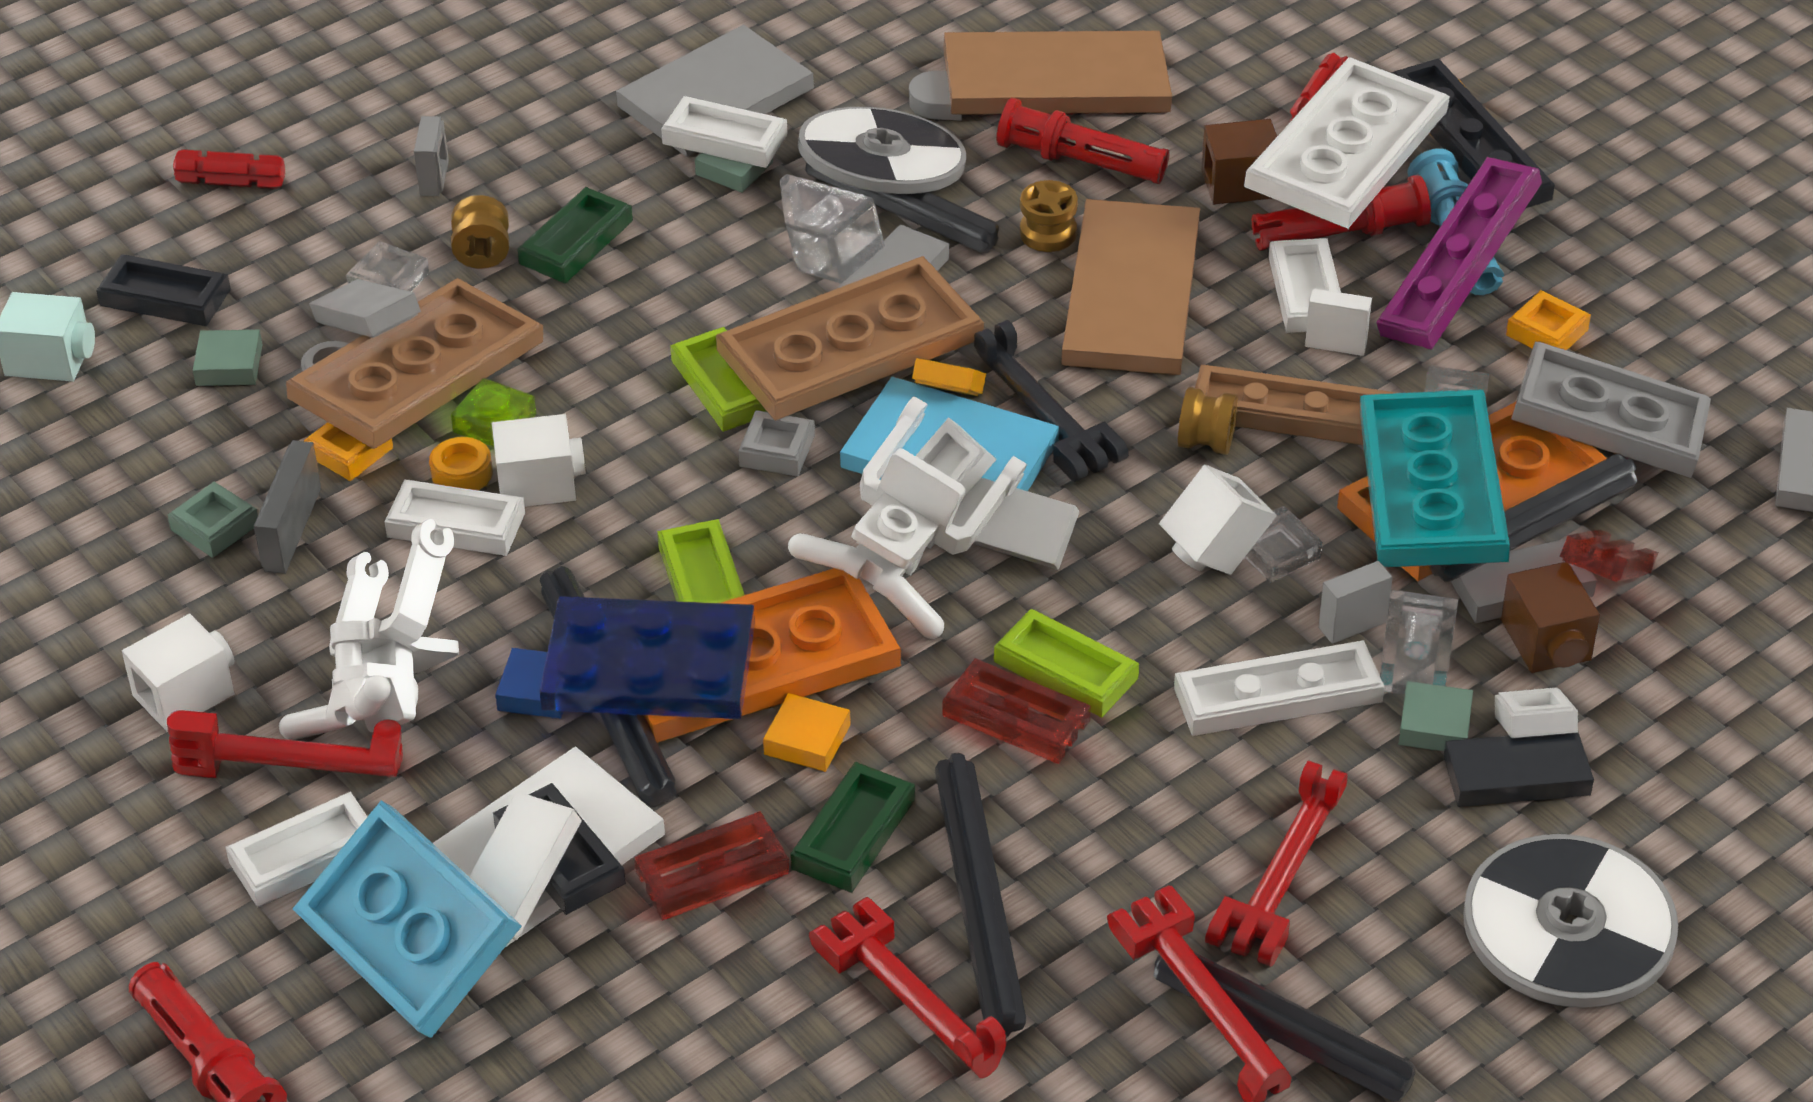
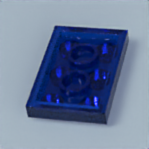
M559 596L540 687L542 710L741 719L755 627L754 605Z

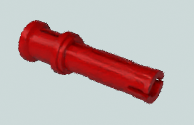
M1013 97L1007 101L997 129L996 141L998 146L1008 148L1011 144L1041 152V157L1049 161L1053 159L1058 160L1062 155L1105 169L1150 180L1155 184L1162 182L1169 162L1170 150L1159 149L1114 134L1073 124L1065 112L1056 110L1052 114L1027 108L1022 106L1020 99ZM1025 127L1038 130L1039 132L1034 131V130L1027 129V128H1025ZM1068 139H1071V140L1076 141V143L1071 142V141H1067V140H1068ZM1092 146L1099 147V148H1102V149H1106V150H1109V151H1113V152H1116V153H1120V154H1123V155H1127V156H1130L1132 159L1127 158V157H1123V156H1120V155H1116V154H1113V153H1109V152H1106V151H1102V150H1099V149H1095V148H1093Z
M1419 174L1408 177L1407 183L1383 187L1348 229L1298 208L1253 214V235L1260 234V238L1255 239V244L1258 250L1262 251L1269 248L1271 241L1315 239L1361 229L1365 234L1375 236L1382 234L1383 229L1386 227L1414 222L1418 227L1425 226L1431 220L1429 193L1424 179Z
M151 962L144 965L133 975L129 983V993L135 1001L144 1007L158 1027L192 1066V1083L202 1096L215 1099L216 1102H263L260 1099L263 1095L265 1098L264 1102H287V1093L276 1079L264 1077L256 1068L255 1055L248 1045L238 1039L226 1038L203 1008L181 985L166 963L160 965L158 962Z

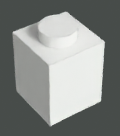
M566 414L492 422L500 494L523 497L525 507L576 501L574 476L586 474L582 439H569Z
M1204 464L1160 521L1159 525L1176 541L1172 550L1187 565L1198 571H1203L1208 566L1231 575L1277 515L1240 478Z
M190 613L122 650L133 697L166 732H168L167 717L171 713L178 710L204 712L235 695L229 667L234 665V656L228 643L219 632L214 630L209 633Z

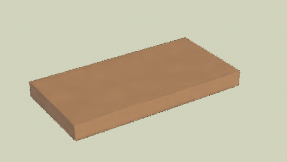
M1160 31L944 32L943 49L949 83L951 114L953 115L1002 114L1007 101L1011 97L1020 99L1024 107L1052 114L1056 110L1066 114L1171 112L1172 92Z
M1086 199L1062 346V365L1181 375L1200 208Z
M921 256L717 334L716 342L718 353L776 421L915 366L916 358L930 360L974 342V334L984 330V322L927 259Z
M456 278L418 301L421 312L414 318L374 338L362 335L286 381L287 398L372 449H375L543 342V325Z

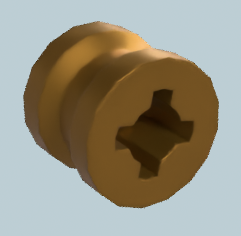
M1053 180L1037 181L1028 185L1022 191L1020 197V209L1024 215L1020 222L1022 242L1034 250L1043 252L1061 251L1069 247L1075 241L1077 235V223L1073 217L1078 207L1076 191L1065 183Z
M485 195L470 196L462 199L454 206L451 214L453 231L451 247L453 255L463 265L475 269L491 268L498 265L506 258L509 251V236L507 232L509 218L507 209L500 201Z
M1188 387L1181 409L1178 447L1192 449L1197 444L1209 445L1215 453L1228 455L1234 433L1238 395L1223 393L1218 398L1206 396L1199 388Z

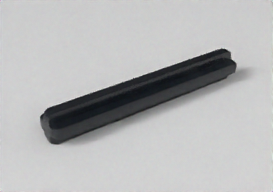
M806 163L805 171L808 175L979 253H988L992 246H996L999 240L997 236L999 226L995 221L930 192L893 194L860 189L833 180Z
M1621 454L1613 455L1505 510L1510 543L1509 551L1633 488L1637 482L1634 473L1636 469L1634 462L1631 459L1626 460ZM1486 563L1431 565L1429 568L1434 576H1439L1444 582H1450Z
M1195 953L1257 1032L1393 1102H1400L1410 1090L1416 1070L1412 1062ZM1158 955L1154 964V977L1156 980L1193 998L1163 958Z

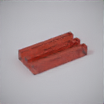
M1599 529L1567 535L1560 553V557L1563 558L1562 561L1619 582L1651 573L1659 552L1649 548L1632 551L1635 543L1626 539L1609 541L1611 533Z
M974 658L942 700V716L1057 764L1065 756V746L1072 747L1078 739V729L1084 730L1090 722V705ZM974 685H977V686L982 687V688H984V689H986V690H989V691H991V692H994V693H996V694H999V695L1003 696L1004 699L1001 698V697H998V696H996V695H994V694H991V693H989V692H986V691H984V690H982V689H979V688H977V687H974ZM1030 707V708H1032V709H1035V710H1037V711H1040V712H1042V713H1044V714H1047V715L1052 716V717H1054V718H1056V719H1059V720H1061L1062 722L1056 721V720H1054V719H1052V718H1049V717H1047V716H1044V715H1042V714H1039V713H1037V712H1035V711H1032V710H1030V709H1028V708Z
M761 811L634 857L636 874L641 882L645 881L646 892L651 901H656L657 912L662 921L789 874V858ZM759 839L758 842H755V843H753V844L744 846V847H742V848H739V849H736V850H734V851H731V852H728V853H725V854H724V852L727 851V850L736 848V847H738V846H741V845H744V844H746V843H749V842H752V841H755V840ZM698 861V864L661 877L662 874Z

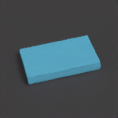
M891 377L840 451L841 468L862 474L866 465L896 426L897 420L907 403L915 396L927 403L928 406L924 411L925 416L902 449L916 456L949 417L997 459L981 478L996 481L1009 460L1015 456L1027 464L1023 472L1024 476L1016 488L1028 491L1054 450V443L1059 441V426Z
M382 800L293 907V910L418 1032L430 1038L433 1037L522 927L394 807Z

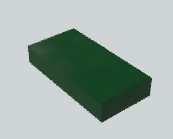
M588 187L583 188L517 248L519 264L566 284L633 221L632 205Z
M854 762L790 853L791 869L852 893L915 801V784Z

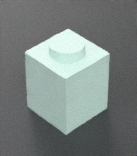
M11 293L0 315V360L4 376L74 382L84 358H90L93 353L95 331L92 323H87L80 297Z

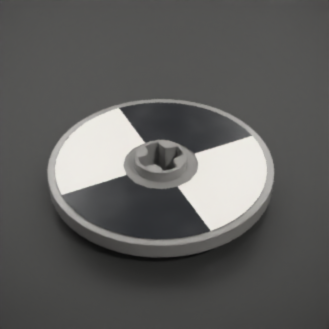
M876 107L836 108L810 117L803 123L799 131L798 150L802 158L812 168L833 180L860 189L893 194L925 193L953 184L962 176L965 169L966 150L954 134L930 120L902 111Z
M1550 834L1529 837L1508 844L1489 856L1479 866L1466 892L1463 912L1464 926L1467 938L1476 956L1503 983L1526 996L1543 1002L1584 1008L1611 1005L1625 1001L1640 994L1654 984L1665 972L1674 954L1678 937V917L1674 902L1663 882L1648 866L1633 855L1597 839L1577 835ZM1569 914L1577 916L1572 924L1563 922Z

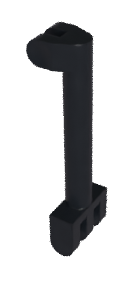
M1009 320L996 324L994 326V334L989 329H984L974 334V347L983 361L1043 422L1059 426V439L1061 441L1054 443L1053 462L1070 480L1076 482L1087 477V467L1094 473L1107 468L1108 459L1116 464L1128 458L1129 452L1126 443L1105 421L1085 430L1013 357L1017 349V332Z

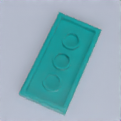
M1484 390L1360 396V418L1377 561L1384 567L1509 562L1510 543Z

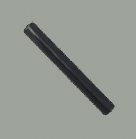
M559 566L554 571L546 570L539 579L542 586L541 594L571 655L576 656L577 668L642 802L649 807H656L661 802L672 801L677 793L674 787L676 780L572 570L565 566Z
M952 753L949 759L938 761L935 767L938 791L983 1020L989 1016L994 1017L1003 1027L1007 1038L1011 1032L1020 1031L1024 1028L1026 1014L975 765L971 761H967L962 753Z

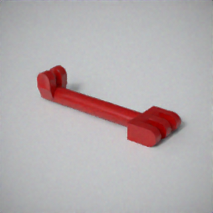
M178 710L167 717L172 767L180 775L216 778L221 760L396 777L403 757L401 726L398 722L391 719L382 720L375 725L371 746L367 748L219 733L216 713Z
M1310 760L1306 762L1299 782V794L1303 804L1248 904L1225 896L1208 926L1205 943L1220 947L1232 928L1237 930L1231 946L1232 953L1246 957L1255 940L1259 938L1263 942L1259 948L1257 962L1269 967L1274 965L1288 939L1290 926L1289 919L1274 913L1328 814L1338 804L1345 791L1348 780L1347 773L1334 769L1327 780L1321 778V764Z
M1171 885L1155 891V901L1159 910L1145 896L1131 903V911L1135 921L1123 908L1107 915V922L1111 932L1133 961L1156 950L1245 1063L1239 1073L1237 1082L1239 1094L1244 1102H1263L1266 1100L1267 1090L1276 1095L1290 1087L1292 1077L1183 939V936L1193 932L1195 914Z
M865 897L853 905V911L858 921L847 911H842L831 918V925L836 935L825 925H820L809 932V939L814 949L839 974L861 961L979 1078H986L996 1070L1006 1048V1034L1001 1024L994 1017L989 1016L976 1025V1033L967 1026L885 946L895 939L894 920L872 899Z

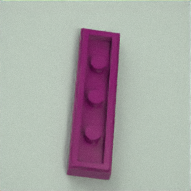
M1491 157L1486 158L1377 320L1376 324L1380 336L1433 349L1541 186L1542 179L1538 168Z

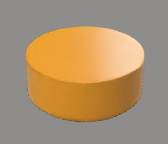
M470 437L450 438L438 444L429 456L433 484L480 490L492 478L491 453L486 444L480 440Z

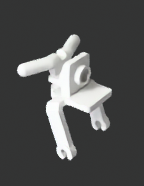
M914 396L903 409L894 429L863 470L860 481L861 499L872 505V507L856 524L851 535L859 545L855 548L846 544L799 533L791 537L788 549L790 554L797 559L843 570L856 579L861 577L874 585L873 589L888 597L895 607L925 638L935 639L944 631L943 619L902 576L904 573L912 575L926 547L931 549L936 544L952 555L967 551L1006 495L1009 497L1024 476L1023 472L1027 464L1013 456L965 525L962 527L952 524V521L964 496L965 487L902 449L925 416L924 411L928 406L927 403Z
M428 519L413 529L411 535L412 546L394 611L390 617L382 621L374 618L382 586L388 579L389 572L386 562L380 560L370 565L369 577L365 572L366 564L371 561V556L368 552H363L349 561L347 565L348 581L336 623L330 626L331 640L329 649L330 654L335 657L336 669L332 671V692L329 704L284 716L279 723V731L284 738L296 740L347 727L356 720L362 719L365 720L367 729L370 732H373L375 725L382 720L391 719L398 722L400 726L414 720L416 716L415 707L418 701V685L413 673H420L459 655V643L456 640L421 637L428 624L446 555L451 552L454 545V536L450 528H444L434 534L435 544L430 539V533L436 528V522L433 519Z

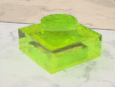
M482 378L450 414L453 432L480 440L484 444L494 447L492 422L533 418L537 414L535 396Z

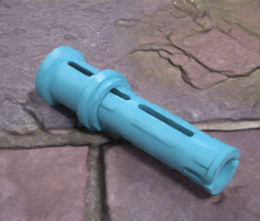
M1435 148L1418 155L1410 163L1407 174L1408 177L1419 174L1424 179L1431 204L1430 221L1441 226L1468 185L1460 181L1457 175L1459 171L1458 162L1452 152L1446 149ZM1437 165H1441L1444 171L1440 172ZM1494 257L1470 291L1475 295L1490 294L1502 285L1503 280L1501 277H1504V273Z

